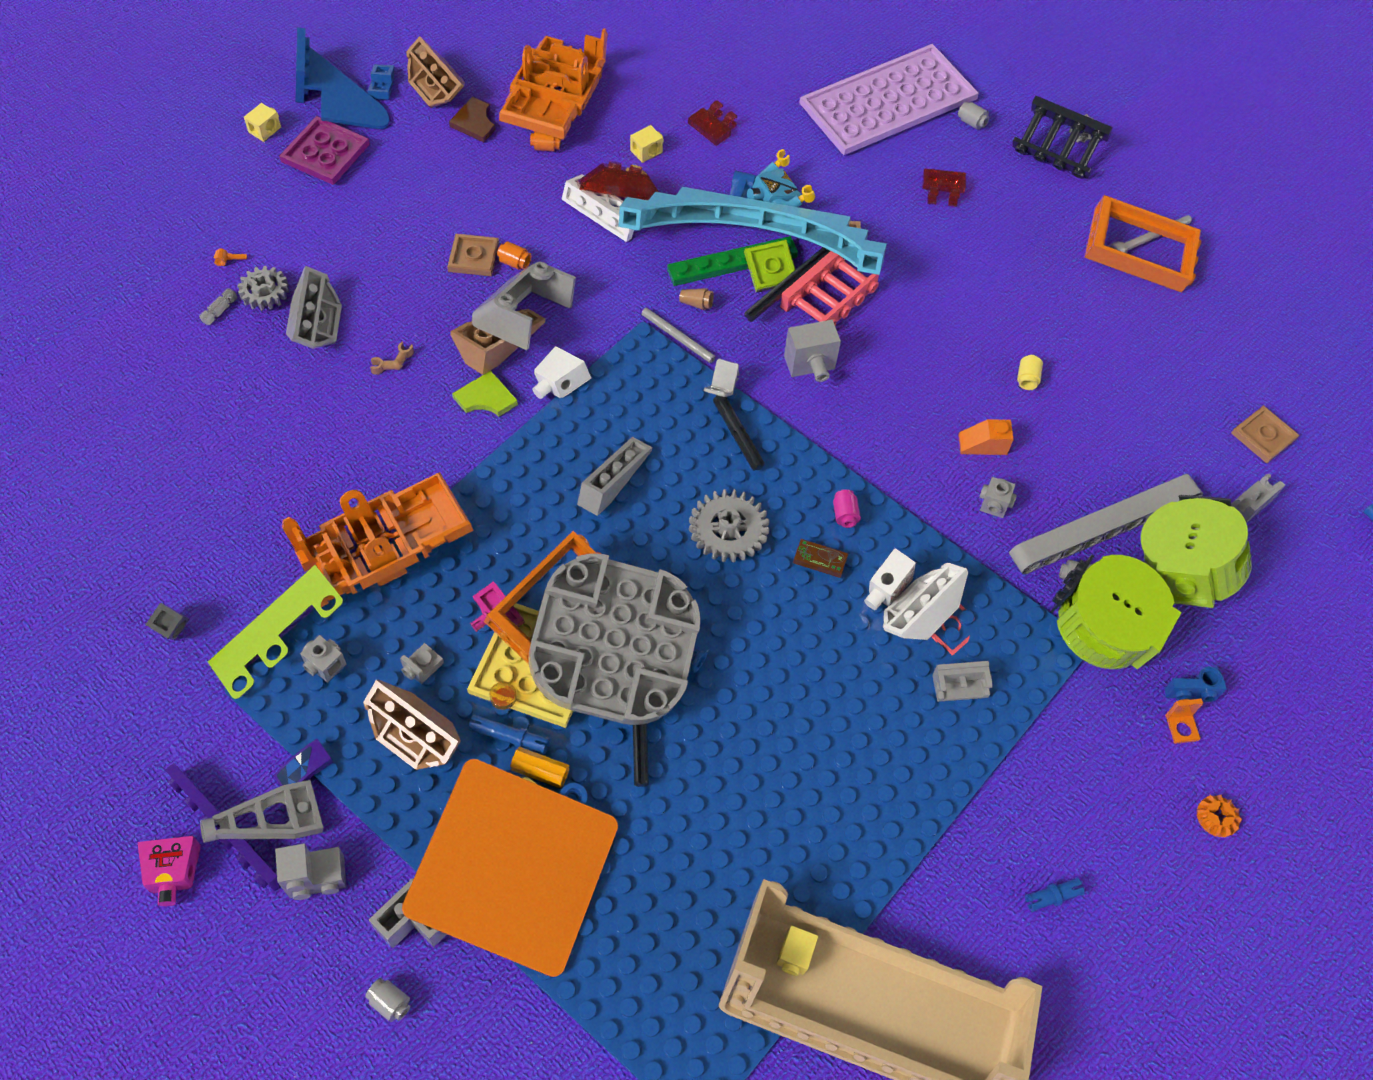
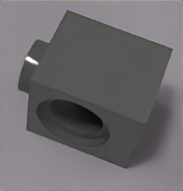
M160 603L145 625L164 637L175 641L189 621V618L171 607Z

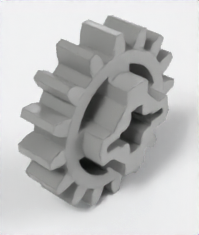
M266 266L262 270L255 267V272L247 271V277L240 278L242 283L237 285L240 298L245 305L250 304L253 310L257 306H259L261 311L264 310L265 306L273 309L272 304L281 305L280 299L286 300L285 293H289L286 277L283 276L282 271L277 272L275 267H272L270 270Z

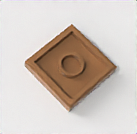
M455 234L447 266L448 272L492 276L499 238Z
M1264 405L1231 432L1232 435L1266 463H1269L1299 437L1298 433Z

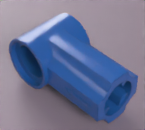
M735 170L729 195L747 198V190L753 187L756 175Z

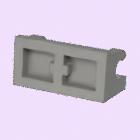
M1266 474L1260 481L1258 480L1231 503L1232 507H1235L1243 515L1247 523L1277 497L1285 486L1282 481L1272 486L1268 482L1271 474Z
M988 661L941 664L936 666L932 676L937 702L989 698V688H992V679Z

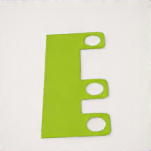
M314 565L214 655L208 663L232 698L238 699L254 683V679L245 668V665L258 654L267 667L275 666L288 653L287 646L278 636L311 605L314 606L321 617L326 618L341 606L343 599L317 566ZM326 596H334L336 599L334 607L327 611L321 608L322 600ZM273 645H279L281 647L280 656L275 660H269L266 656L268 649ZM239 676H245L247 678L245 688L238 692L234 691L232 688L233 681Z

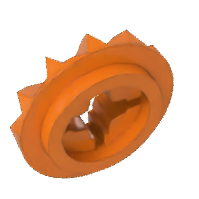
M1221 794L1207 796L1197 807V818L1200 825L1206 832L1216 837L1233 835L1239 829L1240 822L1242 821V818L1239 816L1240 808H1236L1232 804V799H1225ZM1219 807L1222 815L1226 816L1221 820V823L1219 817L1214 814Z

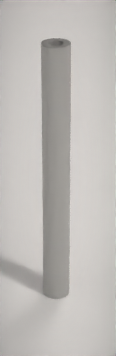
M648 308L642 311V316L709 363L715 360L716 356L657 314Z

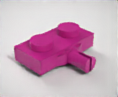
M494 581L473 596L474 601L481 608L482 612L480 617L470 623L476 632L486 625L484 620L487 614L506 597ZM514 606L505 614L518 628L525 623L523 617Z

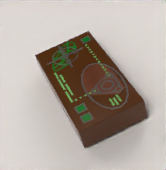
M801 539L793 563L841 578L848 553Z

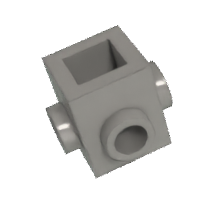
M992 477L989 485L984 484L979 498L983 499L980 511L1003 518L1007 508H1012L1017 496L1013 494L1015 484L1005 479Z
M320 635L315 640L309 641L300 653L304 661L302 666L312 676L318 674L327 683L346 665L343 654L340 652V647L333 640L329 639L326 641Z

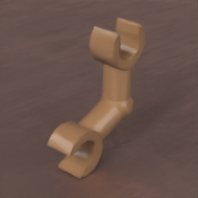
M403 341L399 343V353L395 360L383 361L379 357L371 358L372 365H378L370 367L371 372L377 375L381 374L384 370H400L406 358L414 354L413 345L411 344L409 349L404 350Z

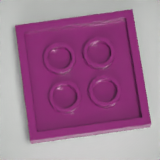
M316 116L279 157L282 163L334 185L370 143L368 138L334 123L322 121L320 117Z

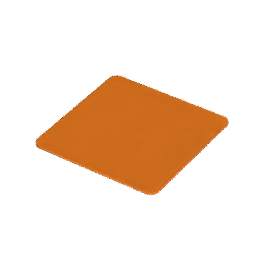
M470 759L461 770L402 904V912L408 919L547 976H559L565 969L617 832L618 823L609 814L480 760Z

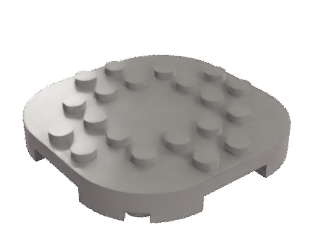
M595 553L577 556L576 559L565 565L562 564L553 573L545 589L528 657L530 673L536 686L546 698L556 705L595 717L628 725L646 724L662 718L680 700L688 683L687 677L697 633L700 629V612L696 599L693 600L687 590V586L679 578L667 571L660 569L658 572L617 562L608 559L609 555Z

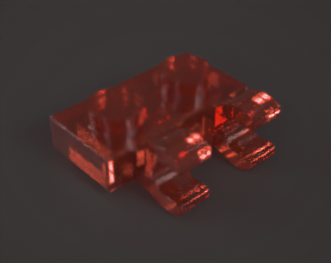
M718 100L714 101L708 110L701 108L688 117V124L715 146L730 137L731 129L737 126V123L734 121L737 115L732 111L725 115L722 122L717 119L723 115V112L720 110L723 104Z
M924 168L922 189L928 190L927 204H936L939 191L949 192L948 206L957 207L960 193L965 192L966 173Z

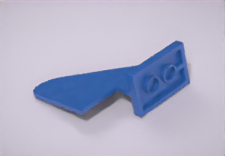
M297 27L295 102L304 103V94L308 95V89L321 91L322 121L374 129L386 128L389 125V116L386 109L309 46L310 37H305L306 28Z

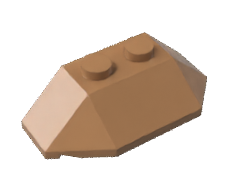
M421 36L406 51L408 58V82L429 107L432 108L450 102L464 87L465 82Z
M376 680L363 702L365 709L368 711L375 739L416 770L448 764L461 742L451 721L409 691L381 680Z

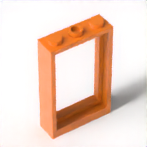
M1104 195L1094 209L1084 258L1182 292L1188 285L1190 286L1196 276L1193 272L1198 262V256L1196 255L1201 244L1199 239L1201 230ZM1110 217L1184 243L1180 272L1105 246Z
M574 531L491 610L484 620L528 665L531 639L505 614L570 550L578 556L595 553L601 554L600 552H595L589 546V542L584 536L577 535Z

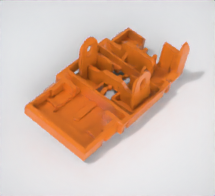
M606 28L602 30L601 39L585 35L584 53L581 48L578 50L570 45L569 47L564 46L563 40L545 36L536 49L526 45L522 54V66L510 84V93L499 112V121L564 140L571 127V122L575 120L577 115L580 116L582 114V110L585 109L599 79L602 77V68L606 61L608 38ZM557 86L562 87L561 91L556 90L554 88H556Z

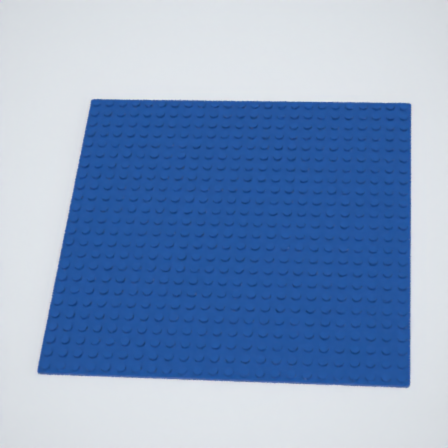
M641 322L588 368L591 376L590 380L563 398L556 396L450 489L474 531L450 543L446 542L432 549L428 553L429 557L424 558L422 552L417 553L416 556L419 562L407 567L406 574L382 586H378L375 583L363 589L360 583L354 585L357 593L352 594L350 592L340 595L343 599L341 606L326 618L321 617L316 609L312 610L281 638L288 648V653L275 666L269 668L259 657L246 668L254 679V683L240 698L234 699L226 688L224 690L228 697L291 756H294L309 743L318 739L333 763L315 774L314 777L415 872H417L461 770L468 760L477 759L518 777H527L537 785L556 793L562 790V788H557L512 771L510 764L517 748L514 744L469 731L470 721L474 723V720L471 719L474 714L517 729L523 727L528 729L530 733L550 738L549 747H545L547 752L544 756L568 764L570 768L563 787L569 783L581 784L587 791V802L585 805L613 816L618 823V829L564 971L559 976L550 977L516 962L513 963L638 1080H746L781 1035L724 1013L720 1009L719 1003L753 902L763 879L770 882H778L784 887L788 893L786 905L798 907L806 913L827 918L832 923L853 928L858 933L863 934L1083 660L1063 640L1058 629L1057 617L735 387L733 395L727 396V399L765 463L761 470L753 471L713 403V398L716 395L704 391V387L711 386L714 371L645 322ZM634 437L653 447L650 454L615 499L598 516L577 505L582 482L629 439ZM726 489V493L730 497L735 489L737 498L743 492L746 493L745 501L750 500L754 496L753 506L761 503V510L759 512L766 510L767 514L764 519H769V525L767 526L769 527V534L766 535L767 541L762 544V549L759 551L754 550V556L746 554L745 560L736 557V562H732L730 558L722 562L721 556H718L717 559H712L713 553L703 554L704 548L698 549L696 547L698 541L695 542L691 539L693 533L689 531V526L691 525L689 518L693 516V508L698 510L697 502L699 500L705 504V495H708L713 500L714 491L717 492L719 497H722L723 490ZM841 490L853 491L858 500L861 519L855 526L845 528L836 522L833 500L835 494ZM714 518L713 522H719V518ZM572 531L577 535L584 536L588 540L589 546L595 552L609 555L608 559L654 572H658L661 569L673 574L687 586L688 592L693 600L696 599L698 604L700 629L697 633L694 648L700 652L705 651L707 656L697 672L694 673L691 671V667L689 668L686 689L672 710L662 718L647 723L649 784L646 787H636L634 785L633 725L573 711L567 727L564 728L508 707L499 708L493 702L471 695L467 691L494 634V631L487 624L478 632L471 626L470 623L482 615L481 608L474 601L473 596L493 581L503 594L507 596ZM739 531L740 536L742 537L746 531ZM714 533L718 538H721L719 533ZM394 538L390 544L394 545L399 556L402 557L403 555L395 542L397 538ZM733 538V539H725V540H727V541H733V540H737V539H736V538ZM804 539L848 553L841 578L794 564L793 560L800 540ZM895 548L916 562L913 580L902 592L917 578L930 571L940 569L947 562L967 569L968 575L960 602L966 610L962 611L958 608L952 614L961 623L960 631L957 630L959 627L958 622L953 618H948L944 622L946 630L944 631L942 626H940L935 632L951 650L955 649L969 636L968 642L954 655H951L932 637L928 640L909 639L885 631L883 628L884 610L888 606L882 603L877 610H873L864 602L870 594V580ZM570 550L517 604L539 611L545 589L553 573L562 564L565 565L576 559L578 555ZM366 563L364 566L367 572L370 573L371 571ZM335 598L328 601L329 604L321 608L325 611L332 609L336 603ZM319 635L326 641L329 639L333 640L340 647V652L343 654L346 665L328 683L318 674L312 676L302 666L304 661L300 653L309 641L315 640ZM425 643L443 658L444 664L421 684L415 678L410 680L404 675L401 670L403 666L400 658L403 655L409 658ZM279 645L270 647L266 654L269 660L277 659L281 654V647ZM980 661L989 662L992 688H989V698L937 702L932 676L937 665ZM245 676L237 677L232 684L233 690L236 692L243 690L247 684V678ZM376 680H381L415 694L453 723L461 742L448 764L416 770L375 739L368 711L365 709L363 702ZM573 794L568 795V798H571V799L577 801V798H576L575 795H573Z

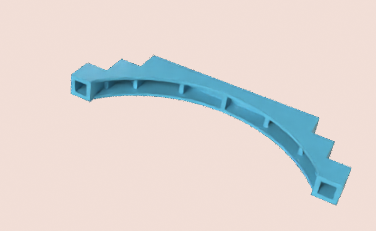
M682 187L677 195L655 192L648 201L627 197L620 205L618 227L638 231L642 228L677 223H724L776 231L822 246L848 260L858 268L857 271L880 275L887 245L886 243L867 240L868 230L849 227L850 216Z

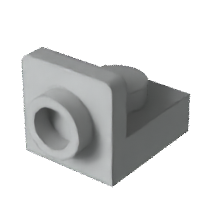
M425 643L409 658L405 655L400 658L403 666L401 670L404 675L410 680L415 678L421 684L444 664L443 658Z

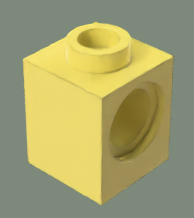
M260 103L244 116L248 132L263 142L281 128L277 111L263 103Z
M650 125L630 135V151L644 163L663 153V136Z
M791 925L786 933L776 964L782 966V971L787 974L798 976L800 973L804 975L808 970L818 936Z

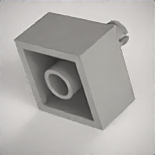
M833 320L788 328L784 357L791 377L814 373L817 382H824L829 378L830 374L827 370L835 369L841 342Z

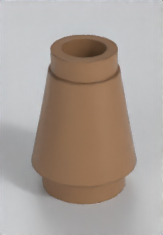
M708 288L682 289L680 292V303L701 310L711 309L713 305L714 294Z

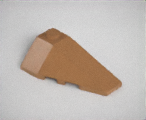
M530 309L517 311L533 318L531 335L545 323L544 317ZM472 321L453 329L450 334L465 364L482 375L498 367L518 348L514 344L474 327Z

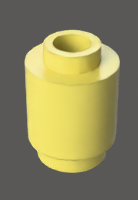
M1028 355L1020 360L1017 381L1022 389L1034 390L1040 384L1043 361L1035 355Z

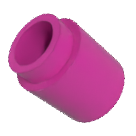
M851 490L838 491L833 500L836 522L845 528L853 527L861 519L857 496Z

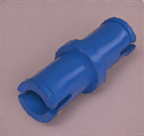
M1074 878L1058 885L1052 883L1047 885L1046 889L1026 894L1025 900L1026 902L1038 900V902L1027 905L1031 912H1035L1050 905L1060 906L1062 901L1084 895V887L1072 890V887L1082 885L1079 878Z

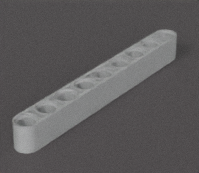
M1185 474L1022 542L1012 548L1009 555L1020 572L1028 574L1145 524L1150 515L1167 503L1178 502L1179 495L1202 496L1203 492L1191 476Z

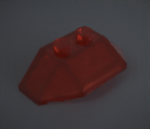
M609 161V164H600L577 182L580 190L647 201L655 192H659L648 174L642 170L643 167L637 165H630V168L622 167L621 163Z

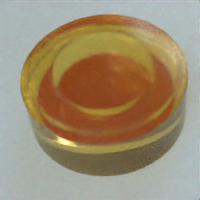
M498 682L490 689V701L495 708L506 710L515 704L517 694L515 687L511 683Z

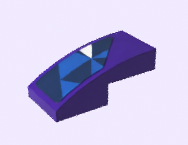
M315 739L291 757L273 776L280 786L307 780L311 781L310 778L332 764L333 761L319 740Z

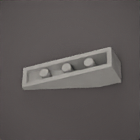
M634 437L629 439L582 482L577 505L598 516L615 499L650 454L653 447Z

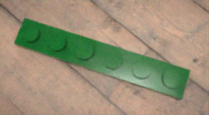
M791 236L667 264V271L673 286H678L749 269L744 254L746 248L787 240L792 259L797 258L798 251Z

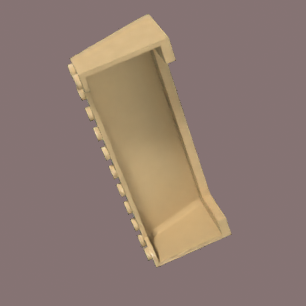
M763 879L753 902L720 999L719 1007L724 1013L893 1080H1029L1042 993L1041 985L1033 983L1025 977H1018L1009 981L1005 988L996 986L988 980H980L966 974L962 970L952 969L939 964L934 959L923 958L913 954L908 949L897 948L879 938H871L858 933L853 928L840 926L830 922L827 918L814 916L795 906H788L785 904L788 893L784 887L778 882H770ZM791 925L818 936L808 970L804 975L800 973L798 976L787 974L782 971V966L776 964L786 933Z

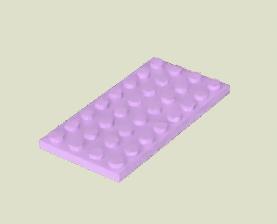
M930 44L800 97L799 103L839 151L846 155L960 107L965 102H972L978 98L979 93L933 44Z

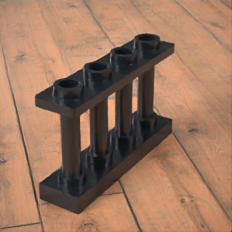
M1035 95L1031 106L1034 116L1023 138L1014 137L1013 147L1015 151L1020 154L1028 153L1039 162L1047 161L1058 170L1066 169L1077 178L1082 179L1084 177L1088 179L1091 168H1088L1087 165L1099 141H1108L1113 127ZM1046 116L1053 120V124L1041 147L1029 143L1040 120ZM1065 124L1072 128V132L1060 155L1048 151L1060 126ZM1085 132L1090 134L1092 138L1080 162L1077 163L1067 159L1080 133Z

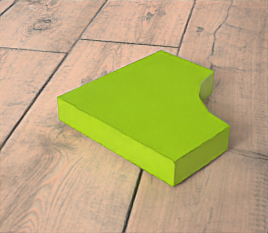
M491 370L452 393L453 399L466 413L473 410H487L499 417L518 405L517 399Z

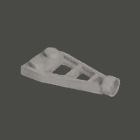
M310 780L280 786L216 814L212 818L200 820L204 843L219 839H296L323 832V824ZM277 803H283L287 808L289 822L286 824H269L265 821L264 810ZM249 812L256 814L258 826L242 829L236 827L235 818ZM219 825L220 829L216 830L215 826Z

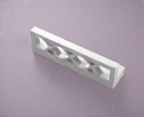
M583 174L565 182L562 196L563 201L625 242L632 239L634 230L618 227L620 205L623 203V200Z

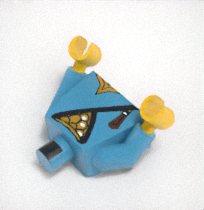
M781 149L777 152V161L775 163L771 162L756 176L753 187L747 190V198L799 207L803 205V201L813 202L815 193L811 185H805L802 188L801 195L784 169H779L780 166L785 167L790 163V156L787 155L783 158L785 150Z

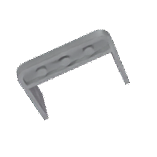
M544 262L532 264L510 278L472 313V324L482 331L528 350L533 318L515 311L517 304L530 292H533L567 308H571L576 277L551 267Z

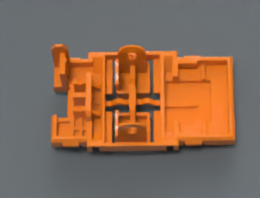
M440 472L396 494L393 490H390L370 501H367L364 494L359 490L347 491L341 496L339 501L344 513L319 525L320 531L308 537H305L295 519L287 517L282 522V528L294 547L303 570L306 572L316 565L339 595L350 592L352 594L357 593L354 585L358 583L361 584L363 589L375 583L378 586H382L406 574L407 567L419 562L416 556L417 553L422 552L424 558L429 557L428 553L432 549L446 542L450 543L474 531L470 521ZM353 498L358 501V505L355 507L349 505V501ZM376 510L379 511V513L381 514V516H382V518H383L385 524L387 525L389 531L395 528V529H396V532H394V533H388V532H386V530H385L384 526L382 525V523H381V521H380V519H379L377 513L374 512V511H376ZM345 525L348 526L355 542L358 545L356 552L352 554L350 553V550L354 549L355 546L353 545L344 527ZM390 538H397L395 542L403 555L402 557L399 556L394 545L389 543ZM360 553H362L371 571L370 573L367 572L360 557L354 560ZM332 595L326 596L321 602V607L329 604L328 601L335 597Z

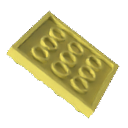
M516 603L514 607L525 621L519 629L532 640L539 611ZM494 632L467 688L468 693L493 702L492 698L510 704L508 708L566 728L573 711L560 707L546 698L536 686L531 676L529 665ZM501 687H507L514 692L515 700L494 694V692Z

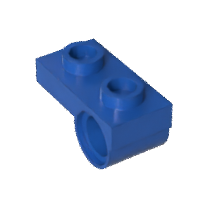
M1208 666L1204 667L1194 679L1173 678L1166 686L1165 694L1166 698H1176L1178 701L1182 699H1202L1204 702H1212L1224 693L1226 685L1221 672L1214 667Z

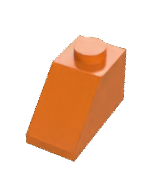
M987 419L958 434L961 454L1007 455L1014 440L1011 420Z

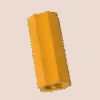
M522 747L516 749L510 764L512 771L560 789L563 787L570 769L568 764Z

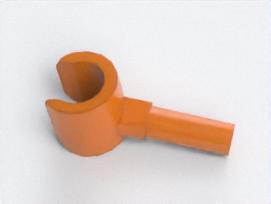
M220 248L216 250L213 258L215 259V265L224 266L227 260H247V254H232Z

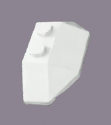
M947 562L940 569L930 571L917 578L884 610V630L902 638L928 640L959 608L968 575L967 569Z

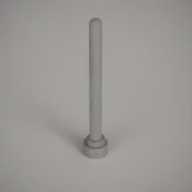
M1187 215L1175 221L1187 225L1191 223L1192 217ZM1150 231L1125 243L1114 242L1108 247L1127 253L1128 250L1162 235Z

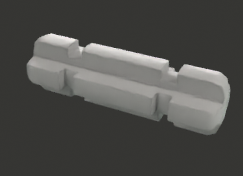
M230 288L226 289L222 293L223 296H219L207 307L208 311L204 310L199 317L206 325L215 321L214 317L218 318L230 306L228 303L232 304L237 299V295Z

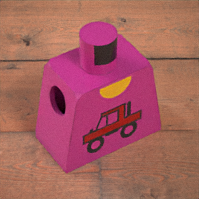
M194 836L138 842L143 886L150 893H158L159 906L175 905L176 891L190 889L193 885L200 843Z

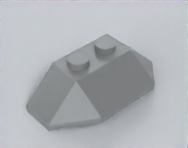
M307 266L303 269L292 297L286 335L291 341L315 349L336 342L342 305L335 290L329 283L328 275Z

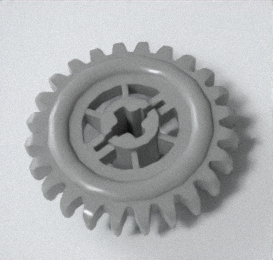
M726 489L723 490L722 497H719L717 492L714 491L713 500L708 495H705V504L699 500L697 502L698 510L693 508V516L689 518V523L691 524L689 531L693 533L691 539L695 542L698 541L696 544L698 549L704 548L703 554L713 553L712 559H717L718 556H721L722 562H725L727 558H730L732 562H736V557L745 560L746 554L754 556V550L759 551L762 549V544L767 541L766 535L769 534V527H767L769 519H764L767 511L759 512L762 504L758 503L753 506L754 496L750 500L745 501V492L737 498L735 489L730 497L727 495ZM718 517L719 522H713L714 518ZM739 531H746L742 537L739 534ZM714 533H719L721 538H718ZM733 538H736V539H737V540H733V541H727V540H725V539H733Z

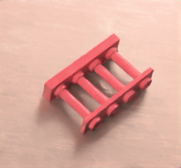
M830 251L782 293L780 308L788 312L793 306H798L817 321L833 320L834 325H836L841 318L844 319L848 316L855 305L859 306L869 293L875 292L879 285V275L871 274L869 277H866L847 264L843 257ZM836 269H840L858 281L860 285L853 290L831 273ZM826 281L845 294L846 297L841 302H838L817 287V285ZM812 293L833 309L825 315L802 298Z

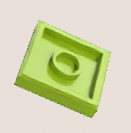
M787 240L744 250L756 292L773 289L795 271Z

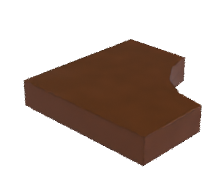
M473 96L449 121L451 128L483 143L495 131V124L487 118L490 110L489 104Z

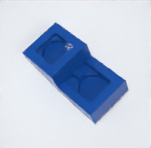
M374 64L371 71V84L368 89V94L374 99L389 100L394 80V65Z

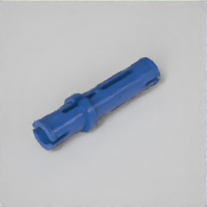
M476 714L471 718L474 720V723L471 721L469 723V731L514 744L516 748L524 747L545 755L547 752L545 747H549L550 738L530 733L526 728L517 729Z

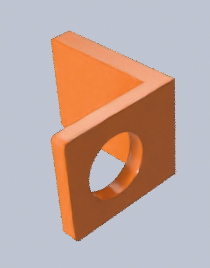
M1182 699L1176 701L1165 716L1175 744L1200 740L1193 715L1203 705L1202 699ZM1184 723L1188 725L1191 734L1189 736L1179 734L1177 724Z

